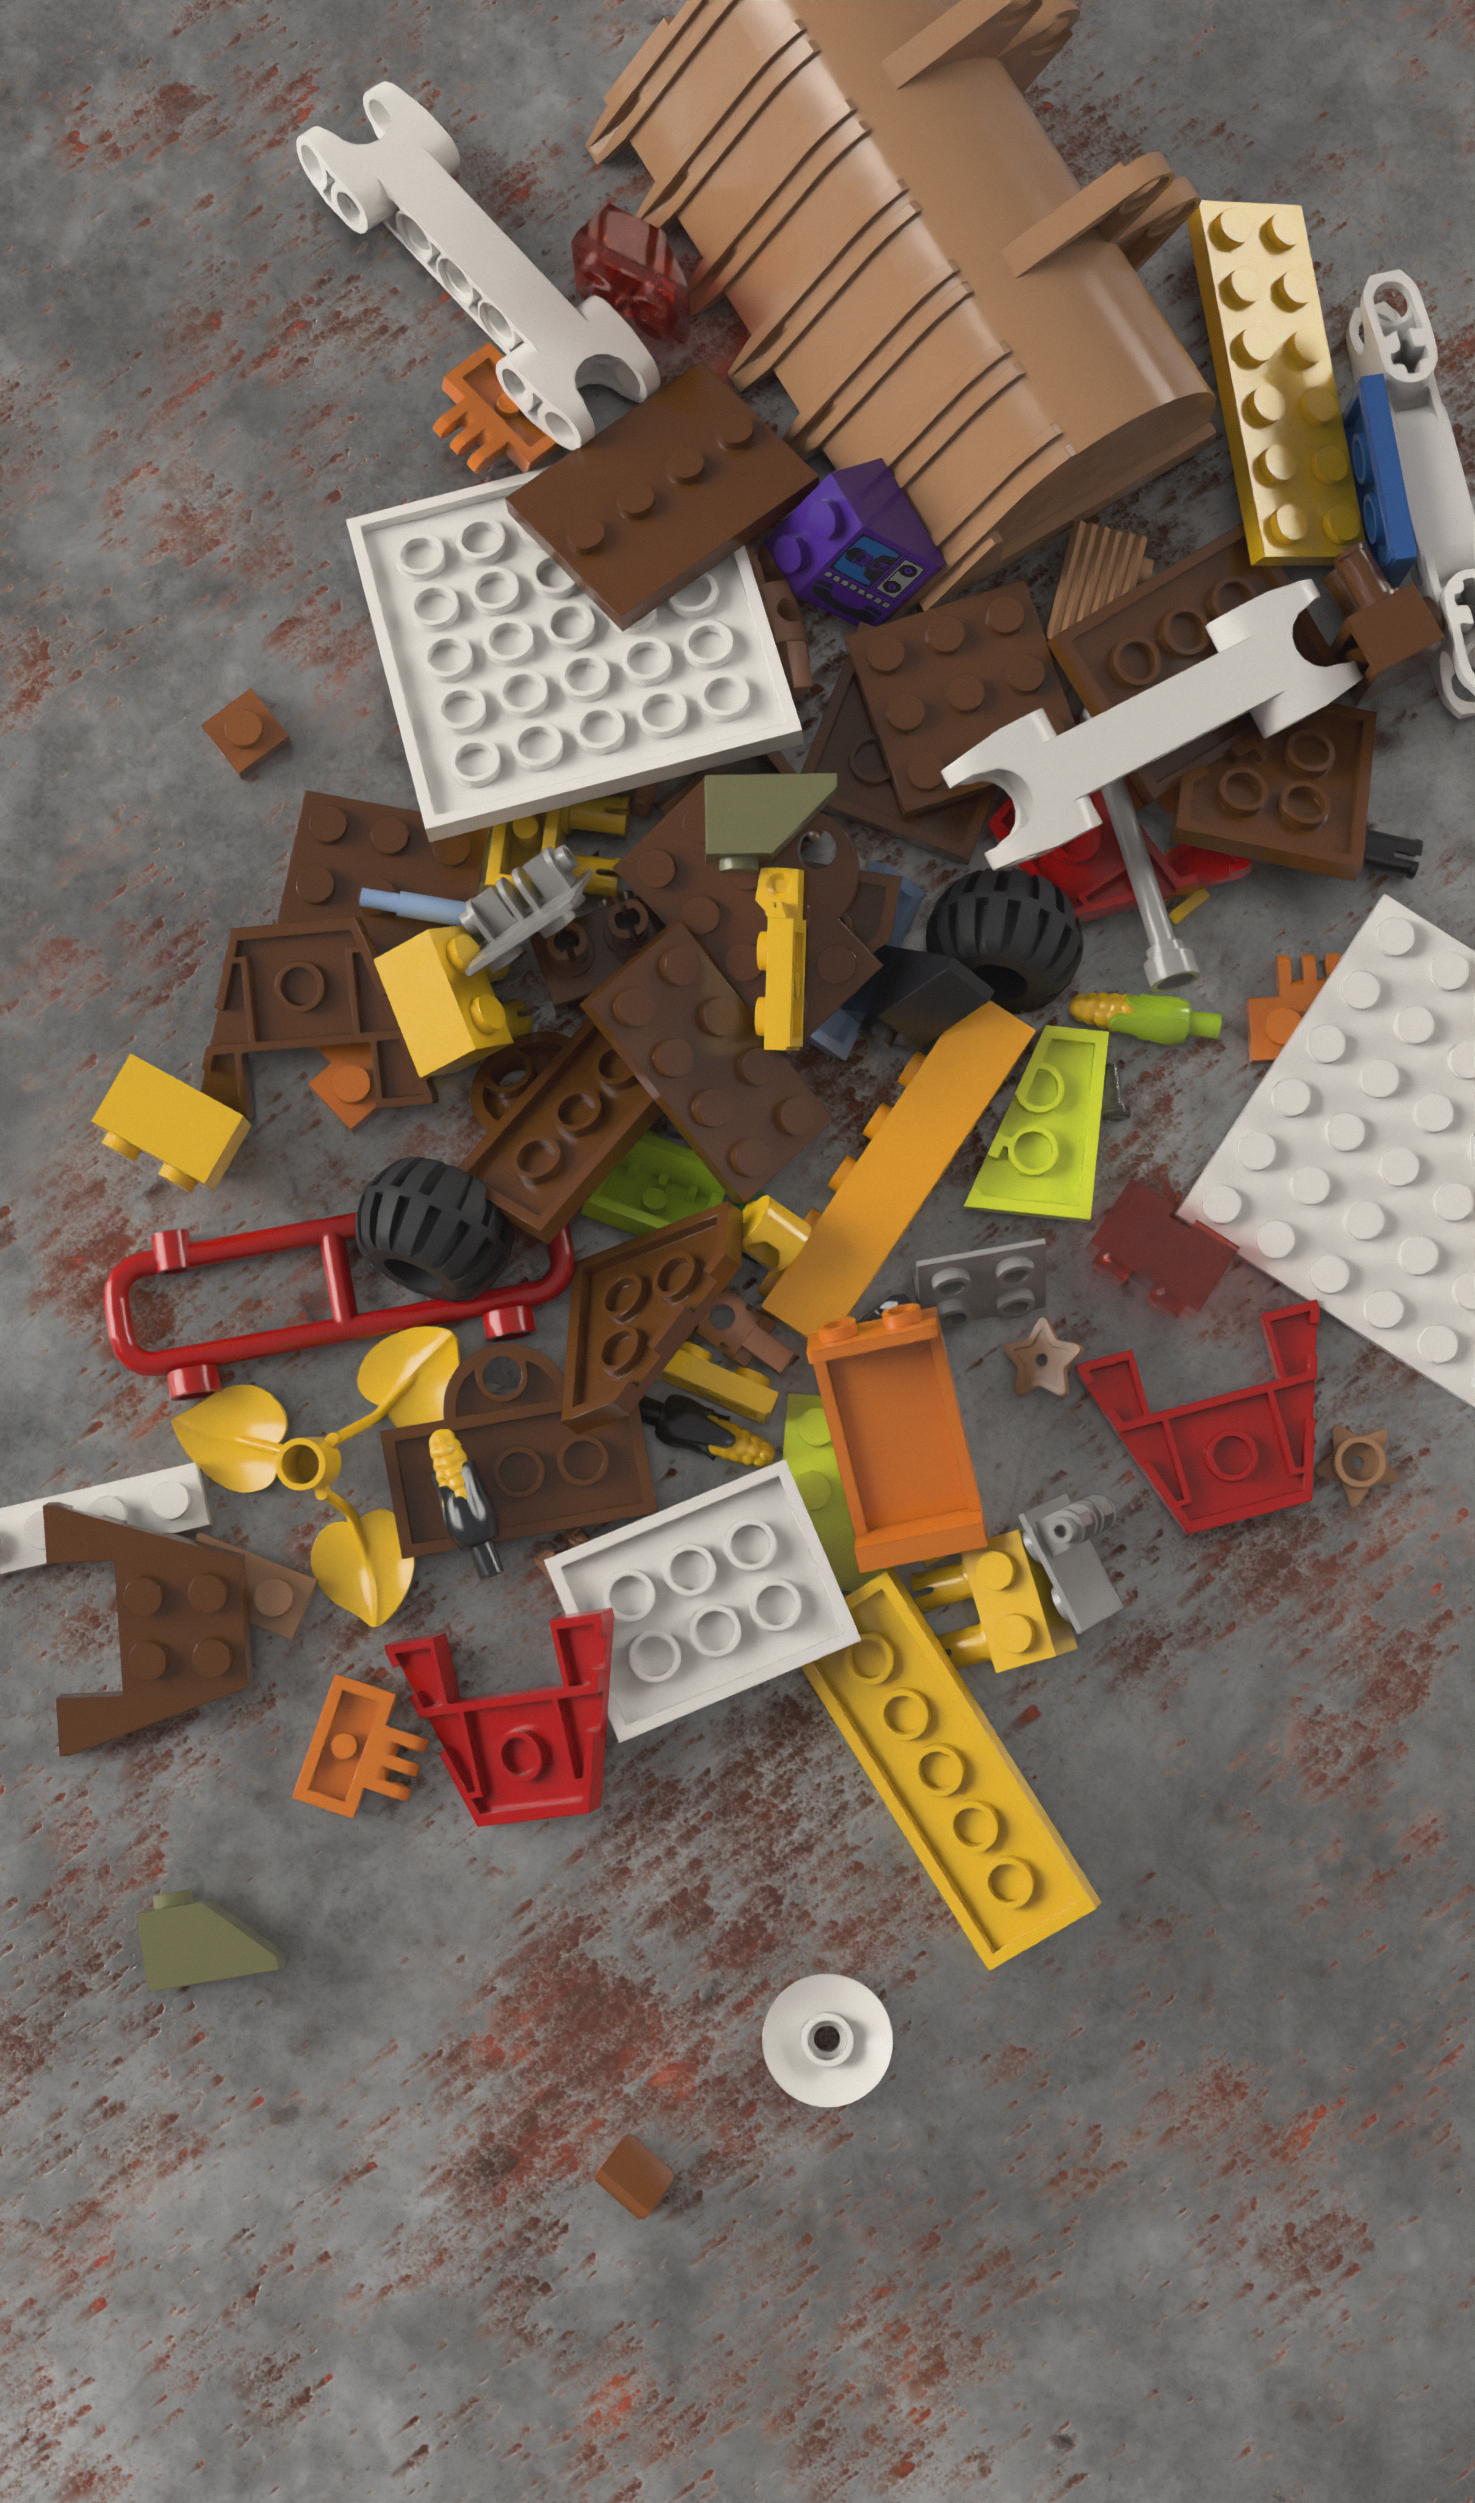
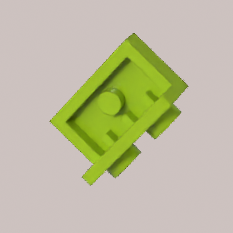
M647 1130L584 1203L581 1214L641 1236L724 1203L727 1193L693 1150L662 1139L654 1132Z

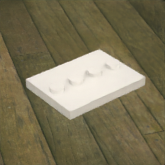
M786 1459L544 1560L566 1614L613 1608L614 1630L608 1717L619 1743L861 1641Z

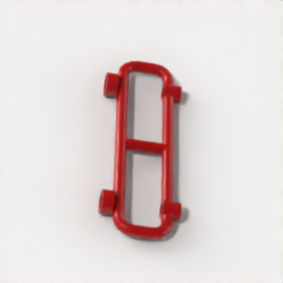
M357 1212L197 1242L190 1241L189 1230L186 1229L159 1232L151 1236L153 1250L139 1252L124 1258L111 1270L104 1285L103 1305L109 1341L115 1357L128 1370L142 1376L167 1375L171 1400L187 1401L209 1397L214 1393L222 1392L218 1371L219 1365L397 1333L415 1327L434 1326L482 1317L487 1342H505L529 1337L537 1333L532 1307L555 1300L568 1287L574 1273L575 1253L569 1222L549 1245L547 1244L550 1267L541 1279L488 1289L468 1301L447 1302L442 1299H435L359 1314L346 1246L347 1239L356 1238L355 1219ZM321 1245L332 1319L160 1351H147L137 1343L129 1304V1291L138 1279L153 1275L182 1274L192 1271L196 1267Z

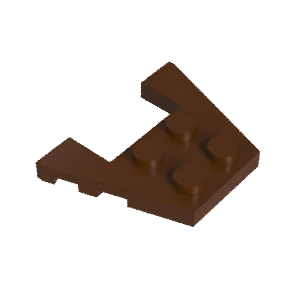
M361 916L231 928L214 1006L217 1009L212 1038L210 1046H206L201 1068L205 1071L200 1092L242 1114L246 1119L255 1118L249 1052L369 1042L371 1045L377 1109L426 1105L439 1102L438 1092L431 1076L420 1078L374 963V959L379 956Z
M49 1502L43 1506L47 1564L113 1561L115 1568L123 1691L61 1694L56 1698L60 1756H71L248 1688L253 1683L245 1554L167 1532L163 1534L129 1525L125 1520L107 1515L97 1516L73 1509V1506L61 1502Z

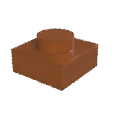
M252 688L201 725L204 732L241 779H244L291 743L288 734Z

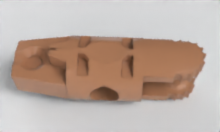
M747 543L745 548L792 699H796L813 687L809 665L808 638L798 601L765 544H763V548L759 549L760 553L756 554V549H753L752 545Z
M726 1287L692 1331L712 1344L723 1355L739 1366L747 1368L754 1358L779 1376L783 1375L796 1355L794 1351L770 1335L778 1324L775 1320L735 1295ZM719 1309H727L734 1314L735 1320L733 1324L726 1329H718L710 1321L712 1314Z

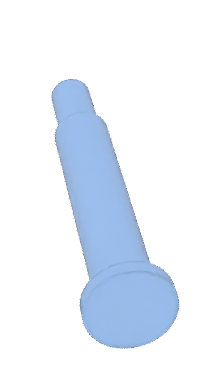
M363 887L359 902L361 907L396 912V916L453 926L463 925L459 914L466 910V902L405 891H400V894Z

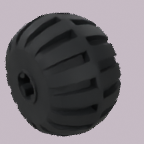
M987 868L984 871H974L956 880L938 899L926 927V949L928 953L955 957L995 990L990 998L992 1002L1011 1014H1021L1022 1010L1030 1013L1052 1003L1070 985L1082 959L1083 937L1079 918L1075 919V910L1069 897L1057 885H1053L1050 880L1038 874L1034 876L1028 875L1026 870L1012 868L1011 871L1004 869L993 871L992 868Z
M424 1157L402 1158L379 1172L365 1188L359 1201L355 1219L358 1249L374 1269L379 1273H383L385 1277L393 1282L403 1285L406 1289L424 1294L429 1298L442 1299L447 1302L471 1300L494 1284L505 1270L510 1259L514 1241L513 1224L504 1219V1215L494 1203L488 1202L485 1199L486 1184L484 1181L474 1175H469L458 1167L449 1166L442 1161L426 1159Z

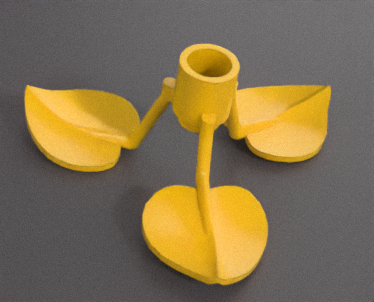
M422 1326L400 1331L381 1340L365 1356L357 1376V1385L360 1393L367 1400L378 1405V1408L347 1427L328 1434L326 1438H295L287 1441L285 1444H281L288 1431V1418L285 1409L271 1392L262 1387L247 1384L224 1388L222 1392L214 1393L196 1406L176 1415L171 1421L175 1434L193 1462L199 1464V1468L208 1477L222 1487L241 1493L257 1492L271 1486L278 1476L280 1481L290 1489L298 1491L314 1489L318 1500H325L345 1515L347 1521L331 1523L317 1536L311 1551V1568L314 1578L319 1580L318 1586L328 1598L338 1606L358 1616L372 1628L384 1625L405 1600L414 1577L416 1557L402 1559L394 1511L387 1508L374 1509L360 1518L353 1505L331 1490L330 1484L337 1479L342 1466L338 1447L346 1440L379 1423L387 1415L396 1428L444 1420L443 1400L445 1390L452 1374L461 1364L458 1337L452 1330L446 1328Z

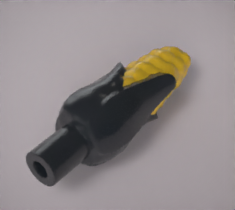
M672 1394L663 1403L644 1395L639 1402L642 1422L656 1427L655 1436L666 1445L691 1450L699 1455L703 1454L712 1461L716 1457H720L726 1461H733L746 1466L765 1468L774 1460V1448L762 1436L753 1434V1432L742 1428L736 1423H731V1416L716 1413L714 1409L707 1408L689 1397Z
M439 1429L429 1439L430 1456L435 1470L430 1476L438 1494L446 1530L452 1541L461 1551H470L480 1580L494 1577L504 1572L493 1542L499 1537L498 1514L480 1480L475 1460L467 1461V1455L462 1450L461 1443L455 1438L454 1432L449 1429Z

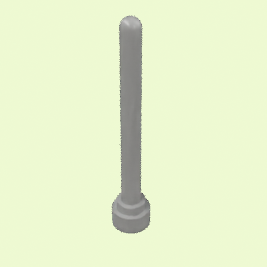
M1086 707L1080 713V724L1092 718ZM1123 777L1101 790L1151 945L1146 951L1148 960L1144 963L1151 991L1157 993L1173 991L1196 981L1200 977V971L1193 950L1185 948L1182 939H1175L1127 784Z

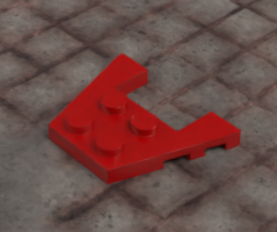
M1080 713L1077 717L1073 716L1076 726L1080 724ZM1101 789L1089 795L1103 822L1101 825L1041 857L1014 866L1016 869L1028 871V875L1034 876L1038 874L1050 880L1053 885H1057L1069 897L1075 910V919L1079 918L1080 923L1138 907ZM1010 796L988 823V833L997 845L1010 834L1015 824L1016 811ZM1140 825L1163 900L1243 878L1251 873L1252 863L1248 858L1184 844L1179 845L1164 855Z
M1317 1299L1258 1316L1276 1380L1151 1413L1132 1349L1074 1366L1077 1377L1184 1535L1312 1501L1315 1418H1313L1314 1391L1318 1363L1316 1339L1320 1312Z
M612 1607L560 1615L549 1620L563 1684L461 1698L446 1632L399 1639L384 1645L386 1655L392 1667L401 1666L414 1691V1694L409 1696V1699L419 1718L428 1717L445 1750L440 1752L439 1755L477 1827L589 1814L601 1807L614 1630Z

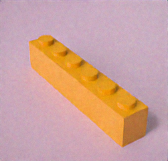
M989 1000V1002L941 1033L940 1038L928 1056L919 1050L915 1052L897 1080L906 1089L893 1108L882 1102L862 1133L871 1139L870 1143L858 1161L847 1155L828 1183L827 1187L835 1191L836 1194L824 1212L821 1213L813 1207L804 1218V1221L811 1225V1232L804 1247L784 1270H770L758 1288L757 1292L766 1298L760 1309L763 1313L805 1343L808 1341V1334L818 1332L817 1327L820 1324L829 1320L850 1316L1031 1043L1036 1032L1034 1028Z

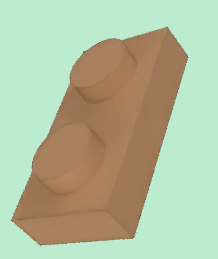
M198 1532L195 1541L245 1554L249 1623L295 1640L319 1580Z

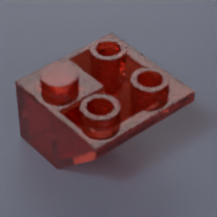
M608 203L576 232L571 241L576 290L581 292L580 296L584 301L590 296H598L604 299L615 310L634 319L636 326L648 336L659 341H667L670 337L685 345L691 335L689 287L665 232Z

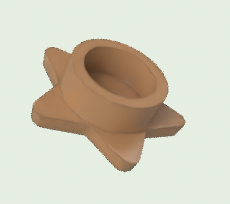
M1046 1317L1040 1318L1027 1340L1009 1342L1003 1346L1005 1354L1018 1367L1014 1392L1022 1397L1044 1387L1060 1397H1066L1069 1394L1068 1377L1072 1371L1073 1362L1084 1351L1083 1346L1078 1343L1058 1339L1050 1320ZM1042 1354L1046 1355V1365L1039 1366L1037 1362L1038 1357Z
M1335 1425L1332 1428L1333 1453L1316 1467L1315 1473L1319 1477L1340 1482L1350 1505L1358 1506L1371 1485L1394 1484L1398 1481V1475L1386 1462L1384 1453L1388 1432L1385 1429H1379L1364 1436H1357L1343 1426ZM1354 1457L1362 1459L1363 1466L1360 1469H1355L1352 1466L1351 1462Z

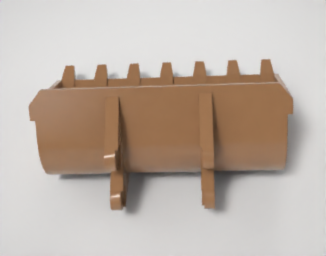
M687 0L675 18L671 16L662 19L603 99L608 106L591 133L585 147L595 163L602 165L609 162L629 145H633L655 180V183L632 222L644 241L654 239L676 221L680 220L702 255L703 260L679 297L692 317L701 315L727 296L752 336L746 342L727 374L739 393L749 391L774 372L776 373L800 412L782 440L804 462L823 449L836 471L882 458L945 560L946 565L886 623L896 620L918 605H921L924 611L940 606L1072 528L1075 520H1086L1213 445L1217 431L1211 423V418L1216 405V397L1137 275L1139 269L1199 207L1201 203L1200 196L1188 177L1175 178V173L1160 151L1146 153L1127 165L1122 160L1082 189L1022 95L1073 36L1070 29L1080 16V10L1073 0Z

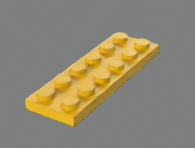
M1201 200L1199 207L1187 219L1251 566H1334L1332 561H1334L1338 554L1366 540L1302 206Z
M890 1568L845 1596L844 1600L861 1641L800 1667L988 1971L1097 1909L1102 1902L894 1568Z

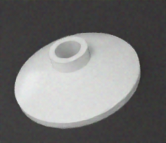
M816 1974L794 1982L775 1999L764 2022L762 2048L771 2075L786 2093L812 2106L839 2107L861 2099L880 2082L891 2060L893 2031L883 2004L868 1987L844 1975ZM823 2026H832L839 2032V2042L831 2050L820 2049L815 2044V2033Z

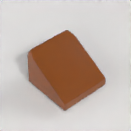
M626 2134L597 2166L594 2176L595 2181L638 2220L641 2218L645 2220L672 2183L674 2174L667 2165L633 2135Z

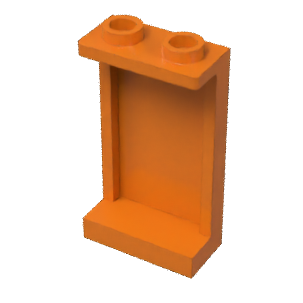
M917 1303L902 1304L883 1311L881 1319L857 1324L856 1319L853 1317L837 1318L820 1324L817 1327L818 1332L808 1334L806 1353L809 1364L814 1366L855 1534L854 1552L860 1573L988 1547L987 1520L936 1307L921 1310L920 1305Z

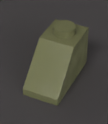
M837 773L705 775L706 864L719 863V872L724 874H750L759 871L758 863H771L834 798L837 789Z
M192 1889L154 1895V1908L137 1913L148 1992L276 1971L286 1966L284 1951L211 1898L193 1901Z

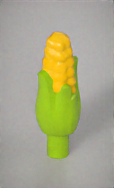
M1091 992L1086 995H1076L1071 1000L1069 1006L1070 1014L1077 1021H1084L1092 1026L1096 1024L1097 1027L1101 1029L1108 1028L1112 1032L1119 1031L1124 1034H1131L1136 1036V1040H1148L1170 1046L1184 1043L1187 1035L1218 1039L1222 1022V1014L1193 1011L1189 1001L1171 995H1151L1141 993V995H1131L1128 993L1120 995L1118 993L1108 994L1101 992L1096 994Z

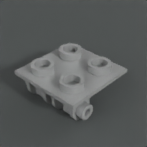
M561 845L557 849L548 846L543 852L526 862L522 866L523 868L517 867L512 870L513 880L521 894L507 878L502 877L496 881L497 888L493 884L474 898L466 901V910L459 914L463 926L472 935L480 931L486 939L480 947V951L474 956L465 970L468 977L486 965L492 973L500 970L524 951L521 945L539 930L541 935L547 938L565 927L576 917L573 910L586 900L582 892L593 873L588 869L578 877L574 875L572 869L577 867L578 864L567 846Z
M1045 1238L916 1261L917 1274H912L915 1298L918 1299L922 1310L932 1307L937 1308L941 1329H956L968 1324L971 1320L999 1315L1005 1318L1021 1317L1034 1309L1046 1307Z
M1065 1493L1018 1515L1024 1527L1022 1529L1024 1545L1031 1557L1036 1562L1043 1564L1053 1584L1051 1594L1054 1605L1063 1619L1072 1622L1077 1634L1124 1608L1090 1541V1538L1111 1528L1116 1520V1508L1108 1497L1102 1494H1092L1071 1504Z

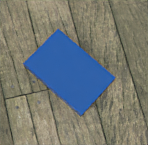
M1382 373L1362 376L1342 413V420L1365 540L1393 589L1400 586L1417 559L1418 554L1384 374Z

